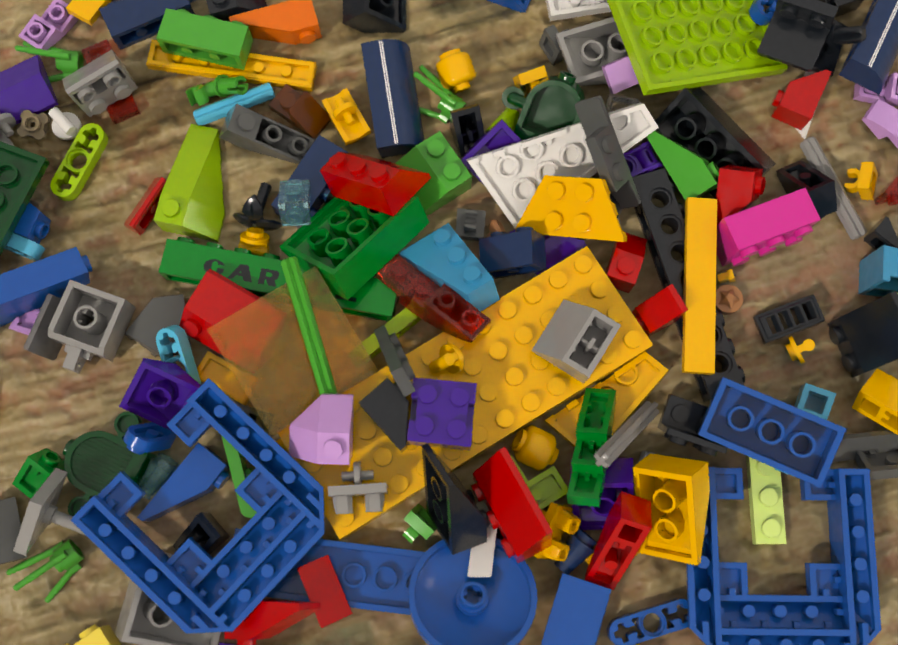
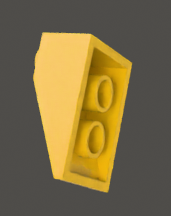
M650 453L633 466L635 496L651 501L652 529L639 548L640 553L698 566L701 563L710 495L708 462Z

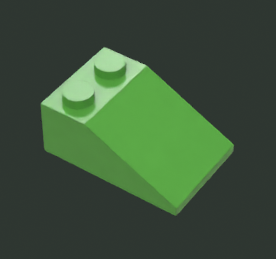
M440 131L416 145L395 163L430 174V180L415 194V196H418L426 216L471 189L472 175Z

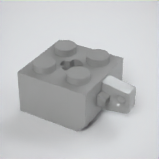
M69 280L48 327V337L65 345L64 352H67L62 367L80 374L86 360L91 361L94 355L113 362L136 307L124 298Z

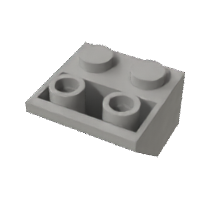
M113 50L108 51L62 79L66 93L89 117L104 112L109 105L127 98L131 95L132 91L138 88Z
M563 300L531 351L584 384L596 368L620 329L621 324L594 308Z

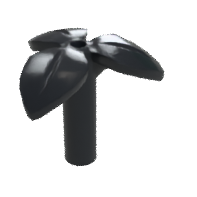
M261 183L257 196L254 194L249 197L243 205V214H233V217L240 224L248 228L252 227L253 224L264 231H272L282 227V223L263 218V211L272 186L268 183Z

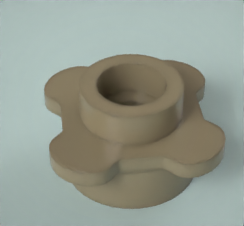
M24 110L20 115L22 121L20 127L17 128L18 135L23 138L29 136L36 140L44 139L48 131V115L45 113L34 114L30 110Z

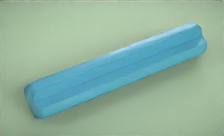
M267 82L247 90L244 95L235 94L193 111V116L196 123L203 126L226 117L227 113L236 104L250 108L273 99L275 93L271 84Z

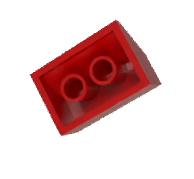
M346 152L336 153L320 169L334 197L391 216H395L431 178L429 173L367 155Z
M209 269L185 305L179 326L190 337L255 374L273 356L287 313L216 271Z
M504 447L473 472L474 484L470 486L478 502L484 500L489 511L486 512V515L493 530L499 528L504 539L500 540V543L508 558L514 556L516 562L520 563L549 548L552 543L553 531L508 450Z

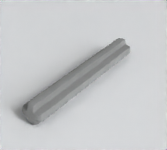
M812 136L803 140L800 143V147L810 166L835 180L836 213L850 239L855 240L864 236L867 230L817 139Z
M649 401L644 402L594 453L595 464L598 467L601 465L605 468L609 467L659 414L658 404L655 401L653 403Z

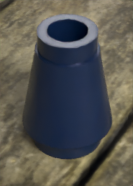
M578 528L575 534H569L565 542L570 549L566 561H555L554 564L562 572L569 575L594 553L593 548L597 542L585 531Z

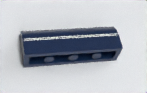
M898 0L872 1L861 25L866 28V40L852 45L839 73L840 76L880 95L898 55Z
M382 39L361 43L377 150L382 158L407 154L416 145L424 141L410 47L405 42L395 39Z

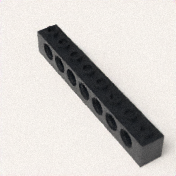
M665 168L632 177L641 203L634 207L644 237L647 239V245L663 289L673 284L683 300L684 286L681 283V278H684L685 211L680 202L677 203L674 194V181L671 176L667 175ZM651 199H659L664 207H656ZM661 225L670 226L673 234L665 233ZM671 251L679 252L683 257V261L673 259ZM717 309L715 360L721 363L722 372L718 373L715 371L713 375L694 374L703 402L712 400L721 377L744 385L745 382L744 371L741 366H737L734 358V344L730 338H727L723 328L725 326L723 314ZM683 315L675 322L681 341L683 339Z

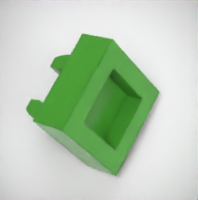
M417 504L404 518L410 527L402 536L412 543L419 535L427 540L437 530L427 514V510L420 504Z

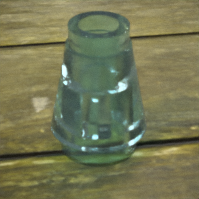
M160 452L156 457H151L139 483V487L146 492L143 498L152 500L178 468L179 464L174 459Z

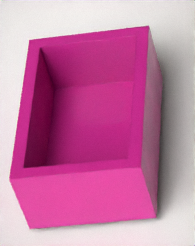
M806 187L724 217L717 225L716 254L721 265L725 266L732 263L734 267L749 261V257L758 253L760 257L768 255L777 250L776 246L784 243L786 247L792 246L802 241L803 236L813 232L812 227L821 219Z

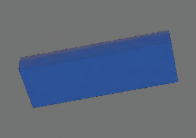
M562 573L541 645H596L612 590Z

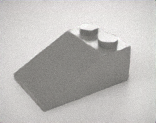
M614 17L556 33V39L568 71L577 77L575 82L579 86L607 84L601 66L628 55Z
M130 579L114 634L121 642L137 645H218L221 632L185 633Z

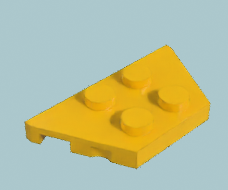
M545 175L515 228V232L519 227H532L542 235L627 242L626 233L621 229L617 218L619 214L615 204L610 199V191L605 179Z

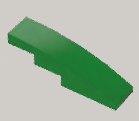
M586 388L576 427L577 440L571 461L572 475L567 492L568 504L600 507L607 468L602 465L598 467L595 464L594 453L612 436L616 390Z

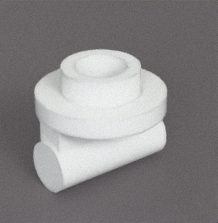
M58 107L52 108L48 114L53 119V133L62 140L75 138L82 126L80 119L71 112L62 113Z

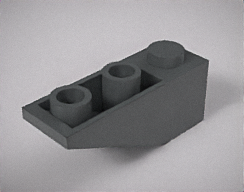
M236 104L227 113L219 138L243 149L295 164L301 162L315 142V139L239 104Z

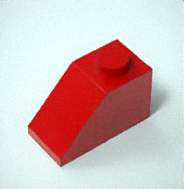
M826 69L790 81L783 91L778 89L771 102V105L775 107L771 117L802 130L812 119L832 71Z
M733 165L719 168L716 194L717 225L724 217L743 211L759 199L765 190L766 184L765 177H762L763 169Z
M625 232L627 242H615L605 273L616 289L629 293L636 284L645 256L647 239Z
M671 284L635 307L632 314L646 335L650 337L674 324L688 311V308L674 285Z

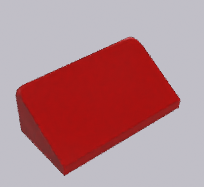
M159 177L152 182L125 221V227L140 236L144 233L155 216L160 195L166 183L165 178Z
M329 555L297 568L310 602H321L320 610L315 612L321 628L353 614Z

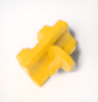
M347 88L333 97L322 100L324 108L346 146L354 144L371 134L368 124Z
M550 502L547 511L542 509V513L553 531L552 543L549 548L533 555L534 557L566 561L570 549L568 545L560 542L564 532L575 534L581 523V519L572 513L573 509L565 504L560 505Z

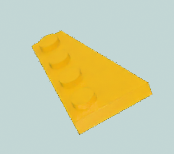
M646 351L614 372L611 377L592 387L595 389L616 390L612 435L628 420L668 374L669 370ZM584 395L573 400L564 409L545 420L549 427L574 448L577 440L576 427Z

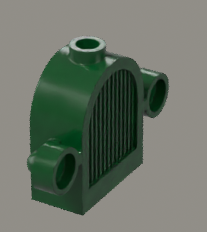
M560 71L559 75L541 80L527 97L525 90L519 85H511L506 88L502 94L503 104L509 109H522L514 133L521 140H526L579 123L580 119L574 105L578 101L585 100V95L581 87L575 82L577 77L566 71Z
M132 412L120 413L114 421V428L118 433L117 436L104 431H91L79 436L75 440L71 439L68 441L63 450V455L65 456L64 468L68 472L67 478L73 486L85 492L84 496H77L70 501L68 505L69 515L74 516L120 472H125L139 487L141 486L157 455L152 452L142 455L135 454L127 449V444L123 441L129 426L142 424L138 415Z

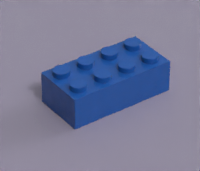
M721 377L697 434L821 488L847 428L725 377Z

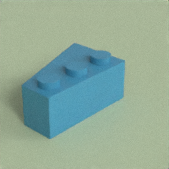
M449 223L398 253L408 275L413 278L416 276L424 281L429 288L439 290L446 295L447 299L474 315L500 300L493 277Z
M883 245L860 261L858 290L860 295L883 297L894 291L898 292V248Z

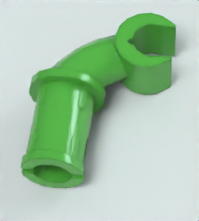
M221 74L215 80L204 85L200 84L190 87L186 90V95L191 106L196 103L201 106L209 102V97L217 95L219 97H228L230 94L244 95L248 90V83H239L246 81V78L243 76L228 77Z

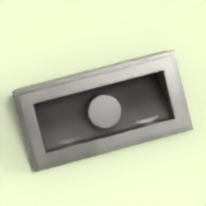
M52 294L46 296L25 342V350L50 360L57 358L62 344L48 337V327L61 298Z

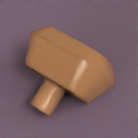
M491 220L488 226L490 233L486 237H490V234L493 232H506L502 223L498 220Z

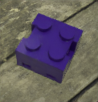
M413 378V386L416 391L411 395V413L407 434L408 445L422 446L428 443L430 447L470 451L477 383Z

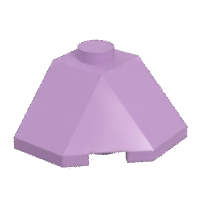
M322 393L290 424L289 454L292 457L315 464L349 465L353 456L354 394Z

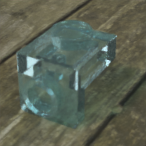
M292 179L280 181L278 208L282 226L311 224L310 180Z

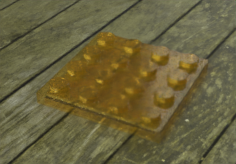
M315 266L302 275L337 393L343 394L379 371ZM287 283L207 329L272 437L289 427L320 396Z

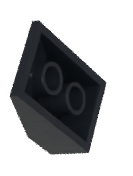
M896 291L827 324L830 339L838 346L842 355V364L850 372L852 378L898 360V294Z
M428 443L422 445L427 514L452 555L487 542V528L490 526L486 512L483 509L479 510L472 491L465 489L459 478Z

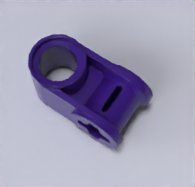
M649 141L623 153L632 177L665 168L663 163L658 160Z

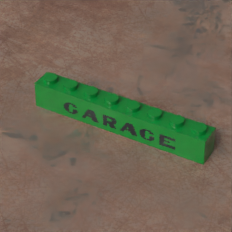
M178 237L177 240L167 239L159 268V273L166 280L198 286L205 273L212 269L260 298L293 304L281 266L282 260H280L279 256L270 253H264L263 256L252 255L251 251L243 248H235L234 251L223 249L222 245L207 242L206 246L195 244L194 240L185 237ZM300 267L312 308L386 322L395 316L400 286L399 282H395L393 277L378 275L377 278L372 277L349 300H346L329 291Z

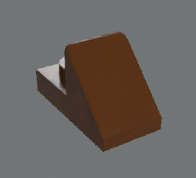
M287 84L269 104L273 112L313 139H316L331 121L328 113L307 91L300 94Z

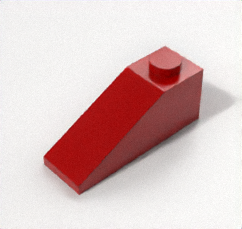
M623 491L620 492L605 521L586 571L585 581L612 590L615 589L652 529L651 501Z
M263 599L233 632H224V639L237 640V645H256L257 640L270 639L320 610L321 602Z

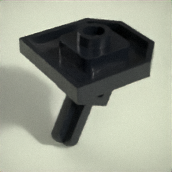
M834 20L812 70L820 72L827 69L832 71L830 75L832 77L842 45L861 43L866 40V28L864 26L847 27Z

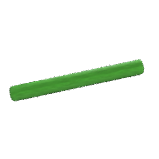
M285 258L281 261V266L319 394H338L298 258Z

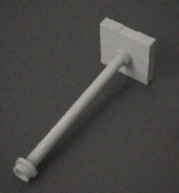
M55 468L30 499L13 549L14 552L26 556L41 533L51 523L85 535L70 520L73 516L58 511L56 506L68 472Z

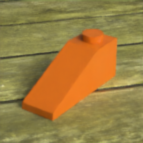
M289 0L229 16L230 22L239 21L249 26L252 38L297 45L301 43L310 44L316 39L322 38L312 0Z

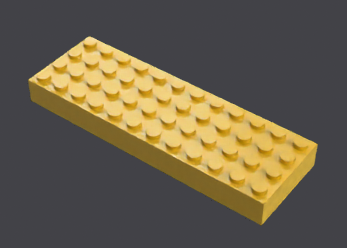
M588 246L502 296L499 301L478 314H472L407 353L406 356L416 378L477 383L470 451L431 447L453 472L650 349L653 344ZM563 300L594 308L621 324L620 329L596 368L584 384L531 351ZM451 343L462 351L464 366L460 372L454 374L443 369L437 373H432L429 370V363L439 358V350L442 345ZM388 365L341 393L354 394L353 456L349 465L315 464L293 457L324 487V514L340 540L347 538L425 489L422 446L408 445L407 443V449L401 453L359 404L363 398L387 377L392 383L396 382ZM412 393L409 394V395L406 397V399L409 401V418H408V424H409L410 413H411V403H412L411 395H412ZM290 424L277 431L288 452ZM361 462L362 471H374V479L362 480V484L384 482L388 484V494H385L383 512L366 513L364 495L353 496V514L337 515L333 506V498L328 496V486L354 485V481L342 482L341 474L342 472L353 471V463Z

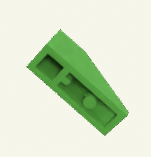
M656 130L646 136L685 200L687 197L702 198L717 188L719 168L713 161L709 163L708 160Z

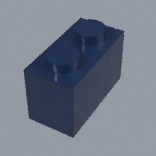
M519 227L516 229V232L512 233L493 232L490 234V237L479 239L480 263L493 279L545 271V236L536 232L532 227Z

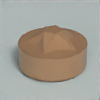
M727 284L720 286L716 290V309L720 310L723 315H731L741 308L743 295L737 287Z

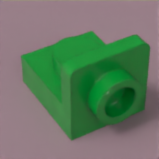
M48 448L38 451L27 457L12 484L31 499L55 468L65 471L64 461L56 452Z

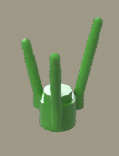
M23 41L24 46H15L16 51L55 58L57 70H62L63 73L48 76L50 82L60 81L84 66V58L81 51L64 50L56 47H50L48 50L39 49L26 41Z
M420 65L419 69L426 77L418 72L413 73L414 77L442 98L437 106L441 113L419 107L420 114L439 119L447 124L450 119V111L466 107L467 103L450 89H445L441 81L423 65Z
M68 539L66 542L62 540L54 547L9 568L6 574L11 575L49 557L50 561L13 586V589L17 591L53 566L59 572L67 570L45 598V602L49 603L72 575L82 568L79 562L84 559V555L71 539Z

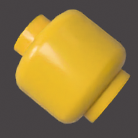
M460 48L441 54L439 56L440 60L436 63V70L442 86L445 89H454L455 93L471 88L469 82L476 78V72L470 55L467 52H461Z
M534 425L526 429H520L512 443L515 459L535 470H542L548 464L553 465L559 454V449L556 448L555 436Z

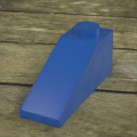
M197 443L137 518L141 521L151 522L213 492L216 488L218 490L221 489L231 476L228 473L230 471L229 464L205 445Z

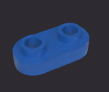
M150 422L129 426L123 441L127 444L128 450L142 455L171 448L176 434Z

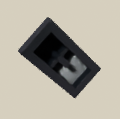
M478 103L450 111V130L460 160L485 134Z
M201 512L196 515L173 547L178 550L188 538L192 537L208 554H211L230 536L212 514Z

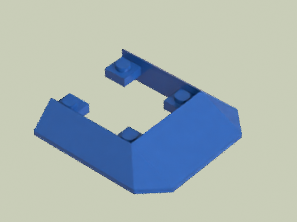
M208 378L187 399V404L169 421L167 426L189 447H192L212 426L255 467L234 491L257 513L213 558L190 537L169 557L126 515L146 492L125 472H120L98 495L93 496L70 519L185 633L233 632L325 534L324 487Z
M708 467L710 495L701 563L698 566L686 563L688 627L705 645H869L881 631L870 469H829L821 488L800 479L801 501H827L831 563H805L806 595L748 594L747 563L719 562L716 500L744 499L742 468Z

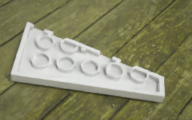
M641 102L608 113L623 153L659 128L645 104ZM581 122L466 159L514 229L545 175L590 178L597 173L585 141L587 137Z

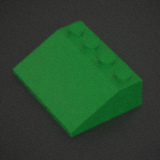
M415 195L395 216L334 197L279 247L287 256L297 257L300 267L329 291L349 300L430 222L418 196Z

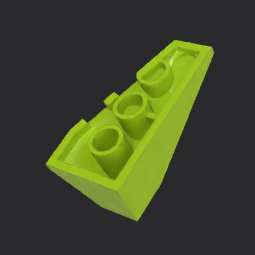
M196 124L190 125L161 192L154 216V221L162 231L214 242L219 241L225 219L219 129Z

